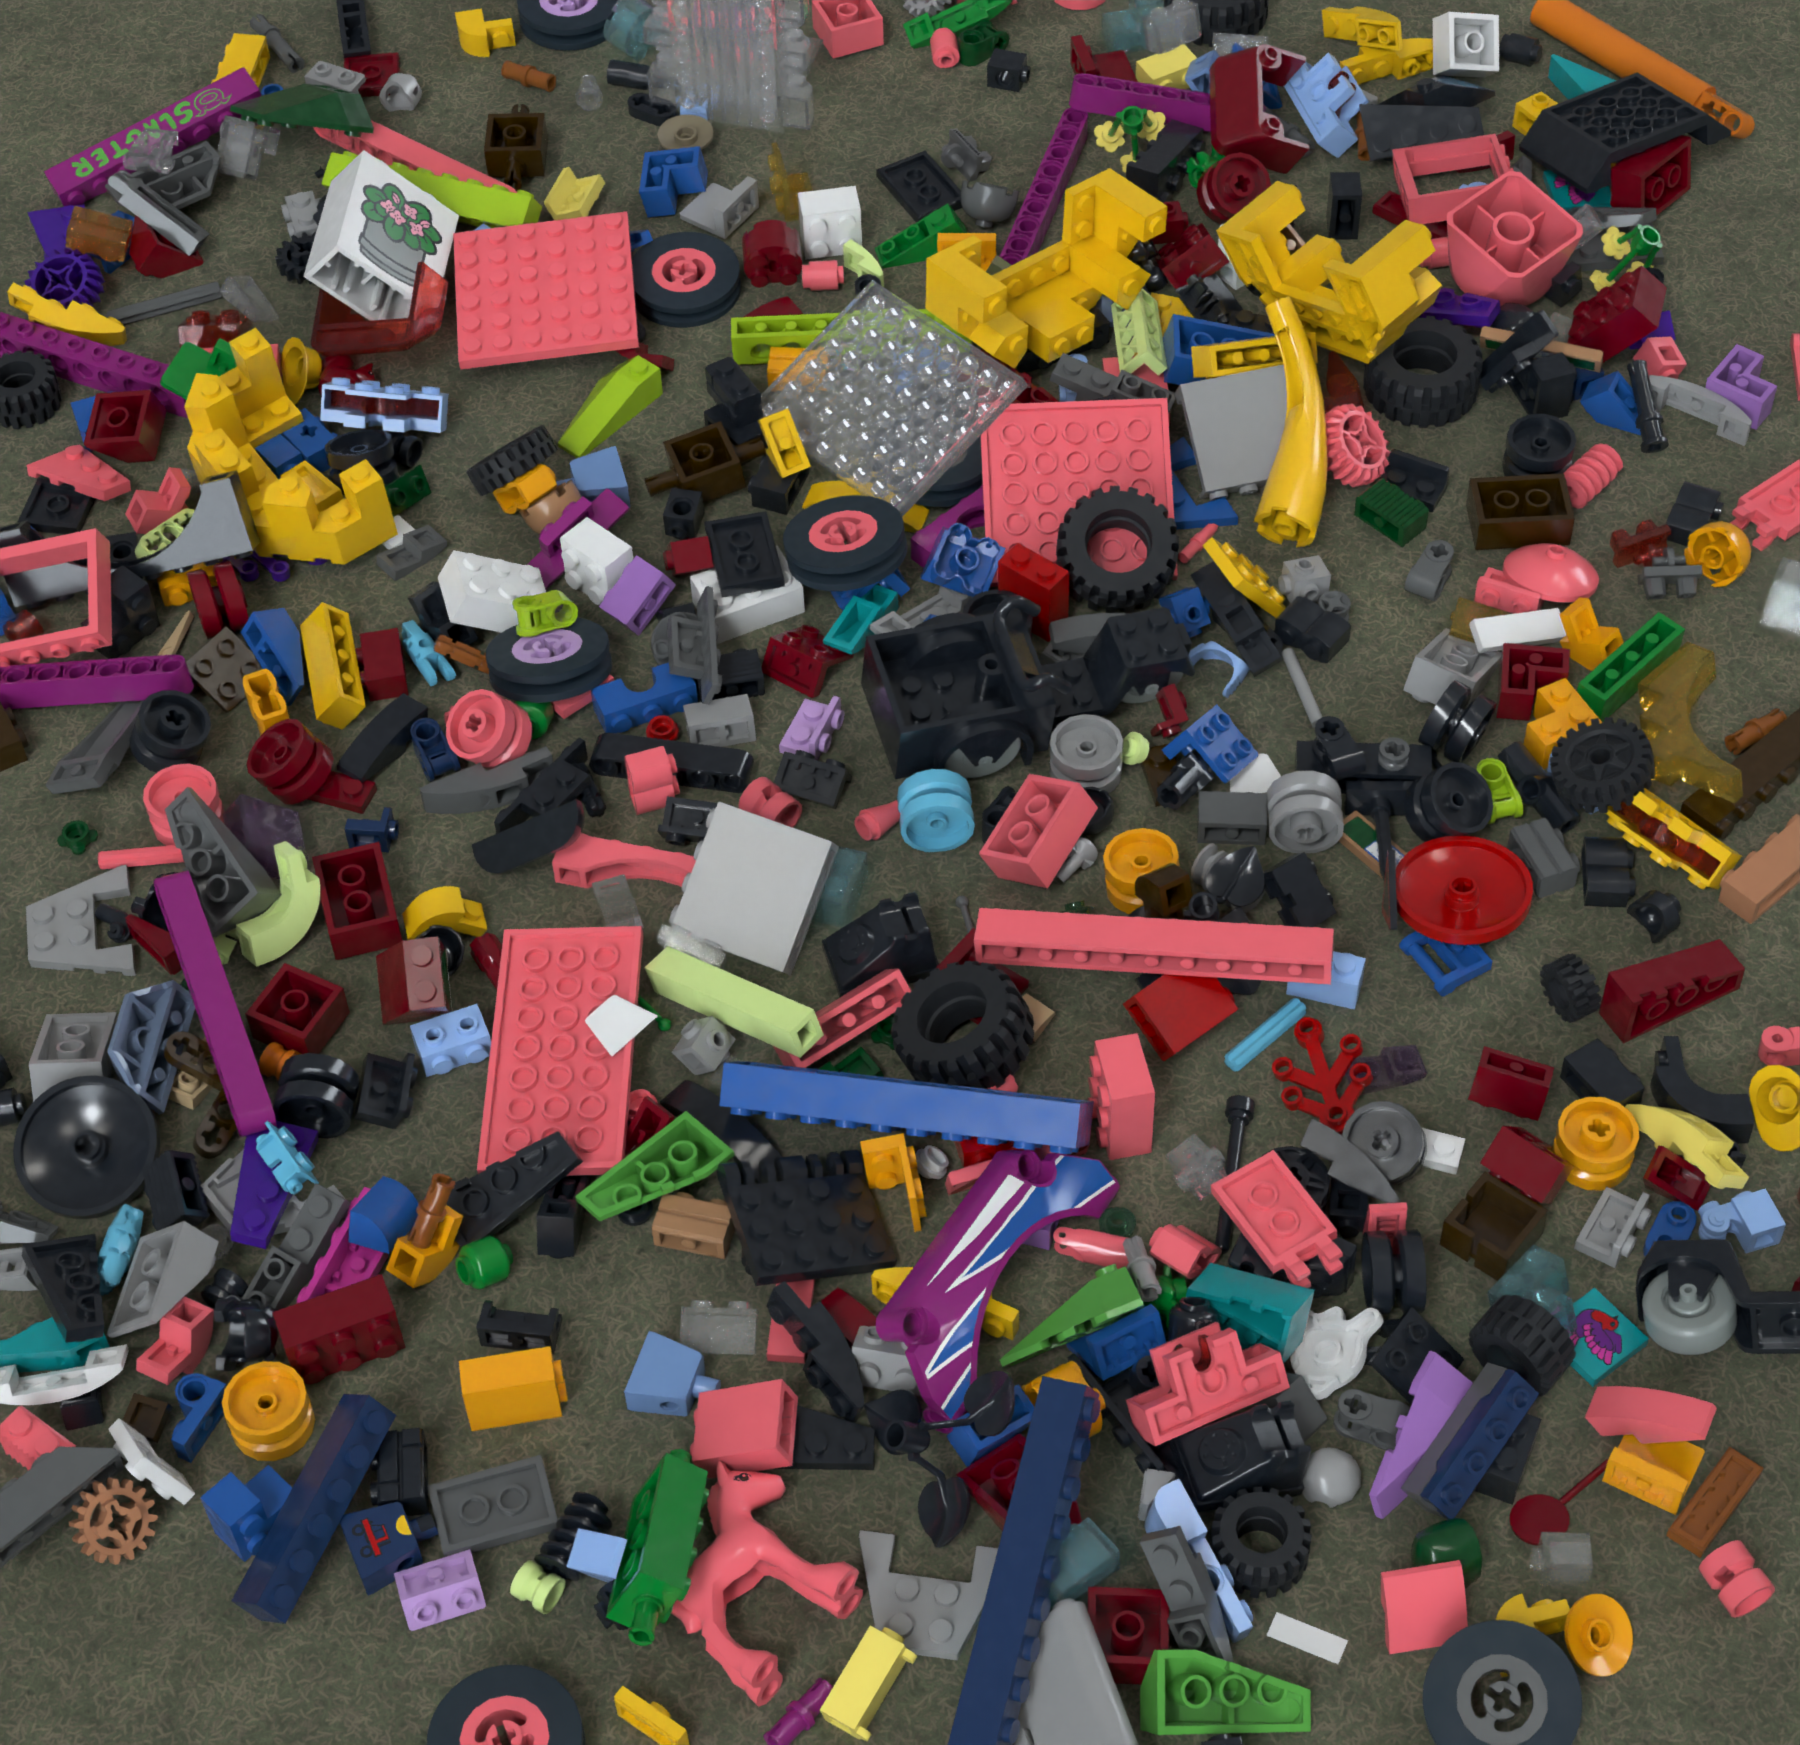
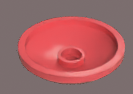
M1541 543L1522 546L1505 557L1502 568L1505 578L1511 585L1539 593L1542 600L1552 602H1574L1579 597L1589 598L1596 592L1599 584L1598 573L1587 559L1575 551L1557 544Z

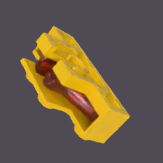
M1644 788L1645 793L1639 791L1636 796H1633V804L1629 806L1622 802L1620 803L1621 809L1614 811L1613 806H1608V811L1605 813L1609 816L1607 822L1619 831L1625 832L1622 837L1637 848L1641 846L1648 851H1652L1649 857L1664 867L1669 866L1676 871L1681 867L1689 873L1687 879L1702 890L1706 887L1718 890L1721 887L1720 881L1723 876L1733 869L1742 857L1646 788Z

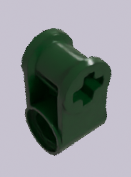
M983 20L972 28L962 31L959 35V62L969 67L979 65L991 58L995 48L1006 49L1010 39L1009 34L994 28L993 23L989 20Z

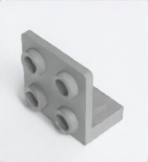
M747 176L733 190H729L716 183H711L706 188V192L699 194L680 212V219L726 239L759 208L757 180Z

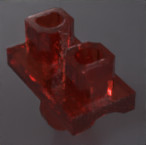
M1649 519L1637 526L1636 535L1630 536L1624 529L1614 531L1610 539V546L1614 551V565L1620 568L1632 563L1635 565L1643 563L1644 567H1655L1652 566V557H1663V550L1667 547V537L1671 534L1672 530L1667 524L1658 527Z

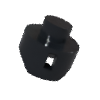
M1650 890L1630 904L1627 909V913L1634 917L1649 932L1652 943L1660 942L1680 925L1679 912L1681 911V905L1678 899L1671 893L1663 894L1657 890Z

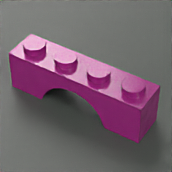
M983 485L968 497L961 499L949 511L939 515L935 521L924 529L918 530L910 538L911 559L921 567H925L942 527L950 528L955 523H961L969 527L970 530L984 526Z

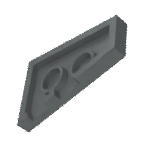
M1573 207L1566 211L1582 224L1583 229L1601 228L1607 230L1609 227L1615 226L1616 228L1628 227V230H1633L1638 224L1644 226L1656 220V208Z

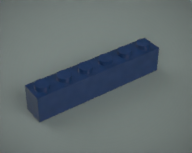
M343 1394L231 1600L233 1603L261 1621L286 1624L392 1425L396 1414L370 1395Z

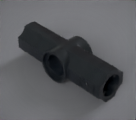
M1521 741L1514 742L1501 751L1498 758L1504 763L1510 778L1517 785L1516 789L1524 804L1532 805L1542 818L1548 819L1553 829L1558 828L1562 835L1573 829L1580 822V815L1571 804L1568 805L1563 800V797H1560L1552 773L1543 770Z
M1196 749L1183 757L1170 769L1171 774L1157 788V800L1164 808L1168 807L1176 810L1214 778L1212 775L1214 771Z

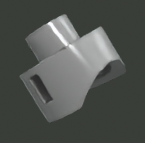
M395 73L388 78L381 89L379 99L389 112L396 110L412 111L422 98V90L412 75Z

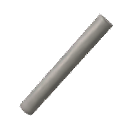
M1286 648L1282 651V657L1311 725L1315 727L1316 722L1322 718V714L1294 650Z

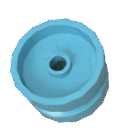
M929 769L917 772L906 778L899 786L897 802L900 812V833L904 842L912 848L924 852L948 851L966 843L973 835L975 822L974 813L971 808V788L968 781L959 773L946 769Z

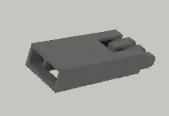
M120 170L109 177V185L122 194L118 202L190 256L196 252L210 233L127 171Z

